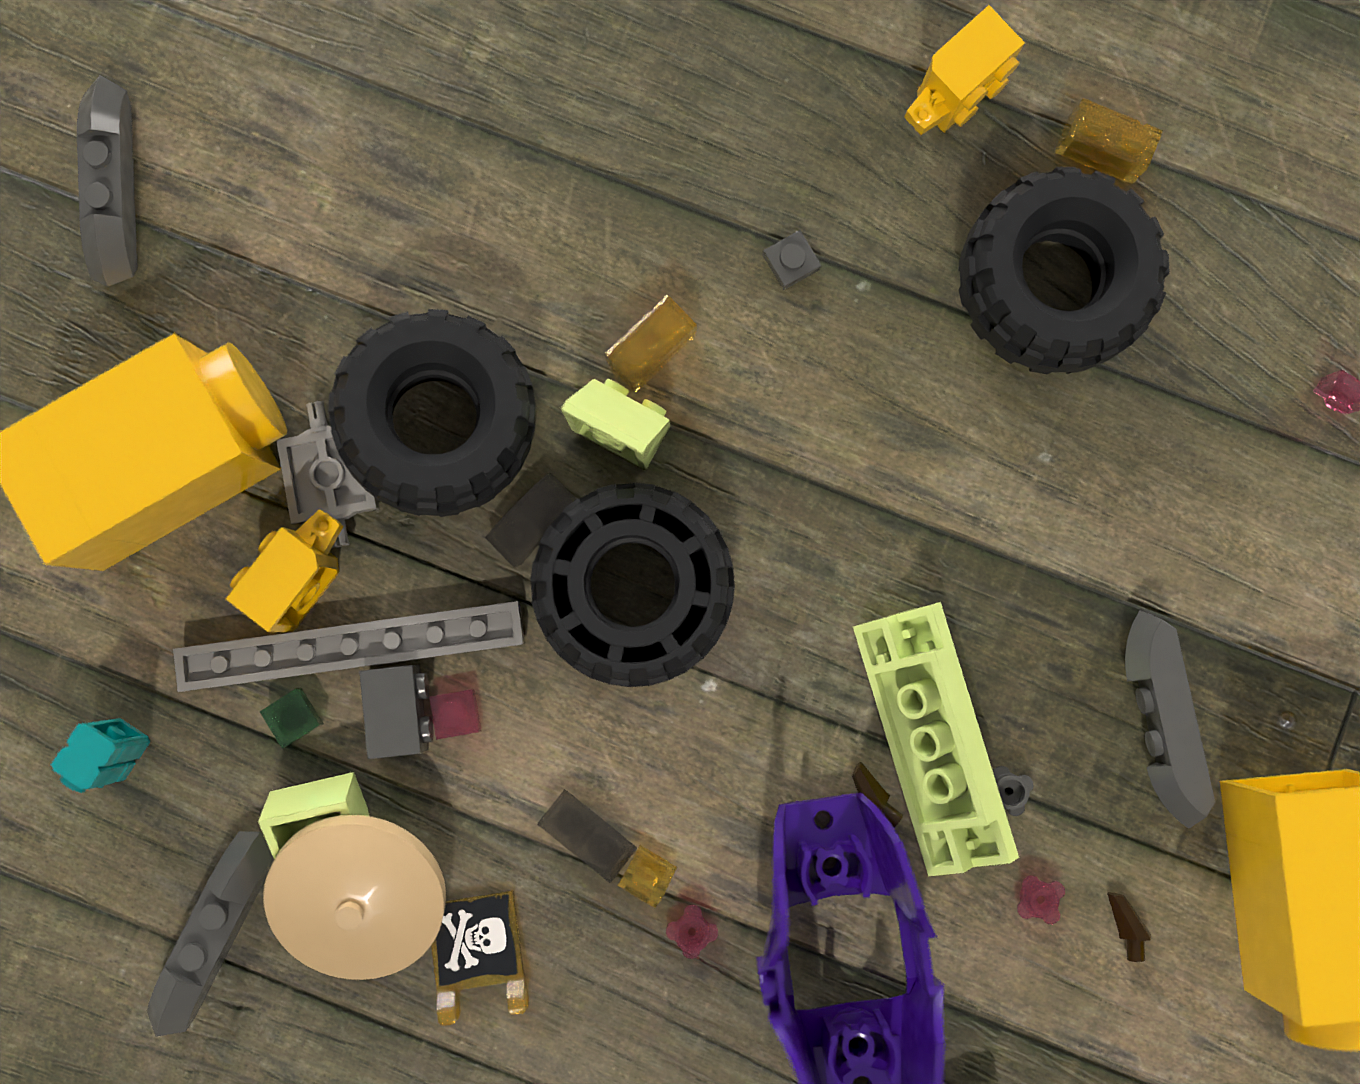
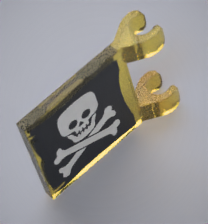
M513 890L447 900L440 930L431 945L437 991L438 1023L441 1026L453 1025L460 1018L457 990L506 983L509 1013L511 1015L525 1013L529 1007V997L524 976Z

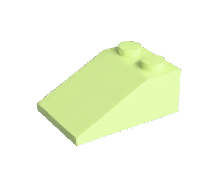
M596 379L591 380L564 403L561 410L572 431L644 470L648 468L670 428V420L664 417L667 412L665 409L647 399H644L642 404L627 397L628 389L610 379H606L604 384Z
M352 772L270 791L258 822L275 859L283 845L304 827L335 816H369V811L355 773Z

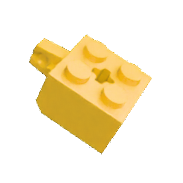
M988 5L932 56L930 66L921 86L917 90V99L906 111L904 118L920 135L936 125L943 133L954 123L959 127L963 126L977 112L979 108L976 105L985 96L989 99L994 98L1008 84L1009 79L1007 77L1020 64L1016 58L1025 42Z
M319 509L296 531L283 527L278 532L272 531L261 542L258 548V552L261 554L251 567L245 566L235 575L230 584L233 590L226 597V600L267 632H294L339 574L338 558L330 553V550L344 526L330 514Z

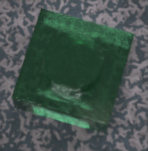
M302 688L294 689L260 711V714L282 749L290 746L324 724Z

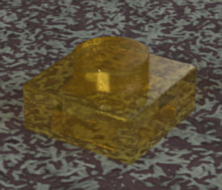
M640 845L617 886L656 908L677 867Z

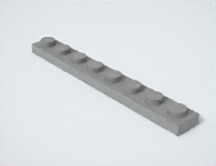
M516 601L173 649L177 690L178 692L523 645L525 644L520 602Z

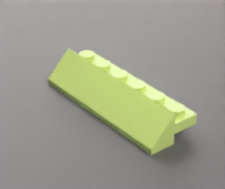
M941 602L853 626L928 876L964 873L973 867L1009 864L1018 859L1019 855Z

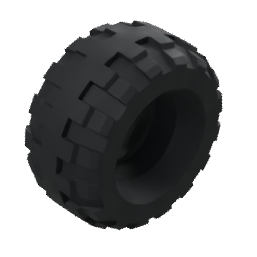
M1056 167L1052 172L1042 174L1036 171L1019 178L1013 185L1005 190L1003 189L985 207L971 228L962 249L958 271H960V287L958 291L962 308L966 307L972 320L970 326L980 340L985 338L996 349L995 354L1010 364L1016 362L1029 367L1031 372L1047 375L1052 372H1066V374L1085 371L1112 359L1131 346L1149 328V323L1155 314L1160 311L1166 292L1163 291L1165 287L1164 280L1170 274L1169 254H1167V250H1162L1160 242L1164 233L1155 216L1150 218L1141 205L1145 201L1131 188L1126 192L1114 184V177L1096 170L1091 175L1083 174L1081 169H1076V167ZM1057 242L1076 251L1086 262L1092 277V294L1087 305L1077 311H1062L1051 308L1038 300L1030 291L1023 275L1022 261L1025 251L1034 243Z
M428 309V313L409 315L407 311L389 317L390 321L377 329L371 327L356 340V346L347 357L343 356L335 371L332 392H329L328 414L331 434L338 454L350 474L368 493L382 503L388 504L401 512L418 516L433 515L444 517L458 515L460 512L475 507L479 508L494 499L507 485H510L520 472L530 452L535 433L536 404L533 386L527 369L516 355L515 349L503 336L499 337L489 330L485 323L471 316L463 318L449 314L448 310ZM430 381L448 382L460 387L471 397L476 408L475 428L471 437L457 449L444 454H422L408 448L398 437L393 424L394 408L399 399L408 390L421 383Z
M637 482L613 484L598 488L581 498H577L564 508L555 521L548 526L539 542L540 544L532 563L530 578L531 602L536 620L546 640L555 652L571 667L592 679L609 685L625 687L651 686L669 681L687 672L704 659L716 645L727 625L733 607L735 591L734 569L728 547L719 529L708 515L691 500L675 491L673 492L653 484ZM626 543H640L656 549L669 562L675 578L674 595L667 610L655 621L637 627L622 626L605 617L596 606L591 591L592 574L598 561L612 548Z

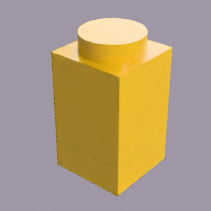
M174 333L1 431L0 485L45 565L104 571L281 470L268 445L287 435V427L266 385L246 357L232 343L228 342L207 353Z
M1343 769L1220 781L1244 990L1282 1013L1284 1032L1289 1039L1316 1048L1360 1051V772Z

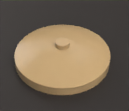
M342 815L314 822L295 833L283 845L275 857L264 886L266 917L270 928L280 944L293 957L306 966L326 975L344 979L364 980L384 977L413 964L434 942L441 927L446 905V887L442 871L428 848L418 838L400 826L383 819L363 815Z

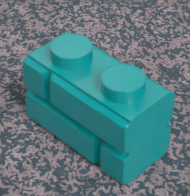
M121 718L81 723L76 726L66 742L69 746L61 748L51 766L53 771L61 775L60 782L73 791L84 793L86 789L103 788L105 785L126 780L136 765L134 759H139L150 744V740L147 735Z

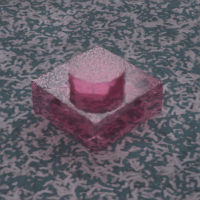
M1342 369L1322 377L1313 392L1325 399L1324 403L1336 412L1351 414L1360 411V381Z
M475 689L429 697L436 740L481 731Z

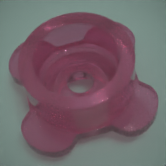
M1033 875L1025 877L1022 881L1020 902L1017 904L1018 914L1024 919L1036 917L1043 919L1046 924H1055L1060 919L1058 906L1060 899L1065 895L1064 886L1058 881L1046 883ZM1039 896H1044V903L1039 904L1037 902Z
M688 905L684 909L682 917L676 922L668 923L666 935L670 940L676 941L686 958L694 959L699 956L700 951L706 947L708 942H713L717 939L718 928L715 924L706 921L702 916L699 906ZM689 928H695L696 934L693 936L689 935Z

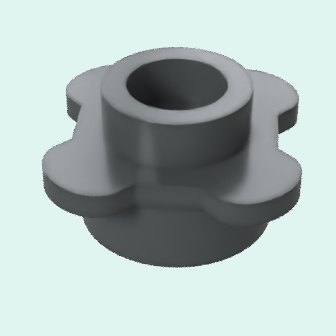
M1005 766L994 768L993 774L1004 809H1007L1008 813L1012 816L1023 814L1025 804L1029 799V792L1033 789L1032 779L1028 775L1017 776L1012 774ZM1011 787L1012 793L1006 795L1005 788Z

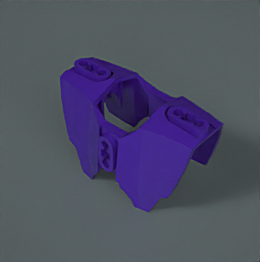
M863 793L841 794L779 804L773 835L772 917L763 956L756 957L763 1004L764 1006H769L768 1020L791 1061L798 1084H853L854 1080L860 1076L868 1077L867 1084H943L945 1050L943 1032L944 984L933 975L928 939L937 938L927 917L901 839L880 809ZM822 810L827 811L830 815V820L826 824L825 829H821L814 821L815 815ZM835 857L836 864L833 868L825 869L822 867L825 859ZM860 894L863 898H869L870 894L890 896L893 900L906 973L905 994L896 997L844 1002L806 1010L795 1009L787 950L788 908L810 902L811 906L818 905L819 899L831 896ZM861 1036L858 1048L853 1049L851 1043H849L853 1037Z

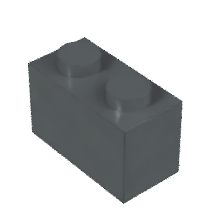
M420 664L359 671L367 759L420 754L427 751L428 742H433L434 730L431 716H425L424 699L429 698L430 690L427 673H421Z

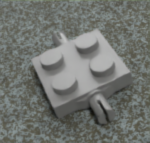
M316 401L314 404L312 402L306 404L311 429L304 431L298 436L276 440L290 521L293 525L304 524L317 510H323L344 526L332 548L341 547V545L347 546L350 543L348 541L345 520L357 513L380 509L377 498L368 493L355 480L345 466L335 446L331 434V426L327 424L325 403L323 401Z

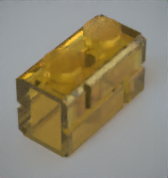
M1082 98L1067 120L1055 153L1133 184L1150 165L1163 130L1148 124L1143 126L1136 119Z
M666 295L654 306V312H648L604 354L606 363L636 393L696 336L697 325L671 297Z

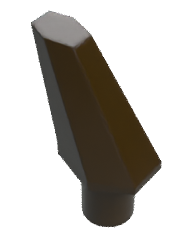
M859 762L852 775L858 793H863L888 819L892 827L895 828L901 821L903 814L887 803L890 794L884 790L864 764Z
M1108 892L1107 895L1119 931V938L1126 939L1127 960L1144 962L1145 941H1151V933L1124 895Z

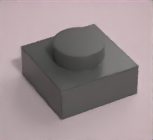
M801 230L763 250V257L783 291L816 273L821 268L820 262Z

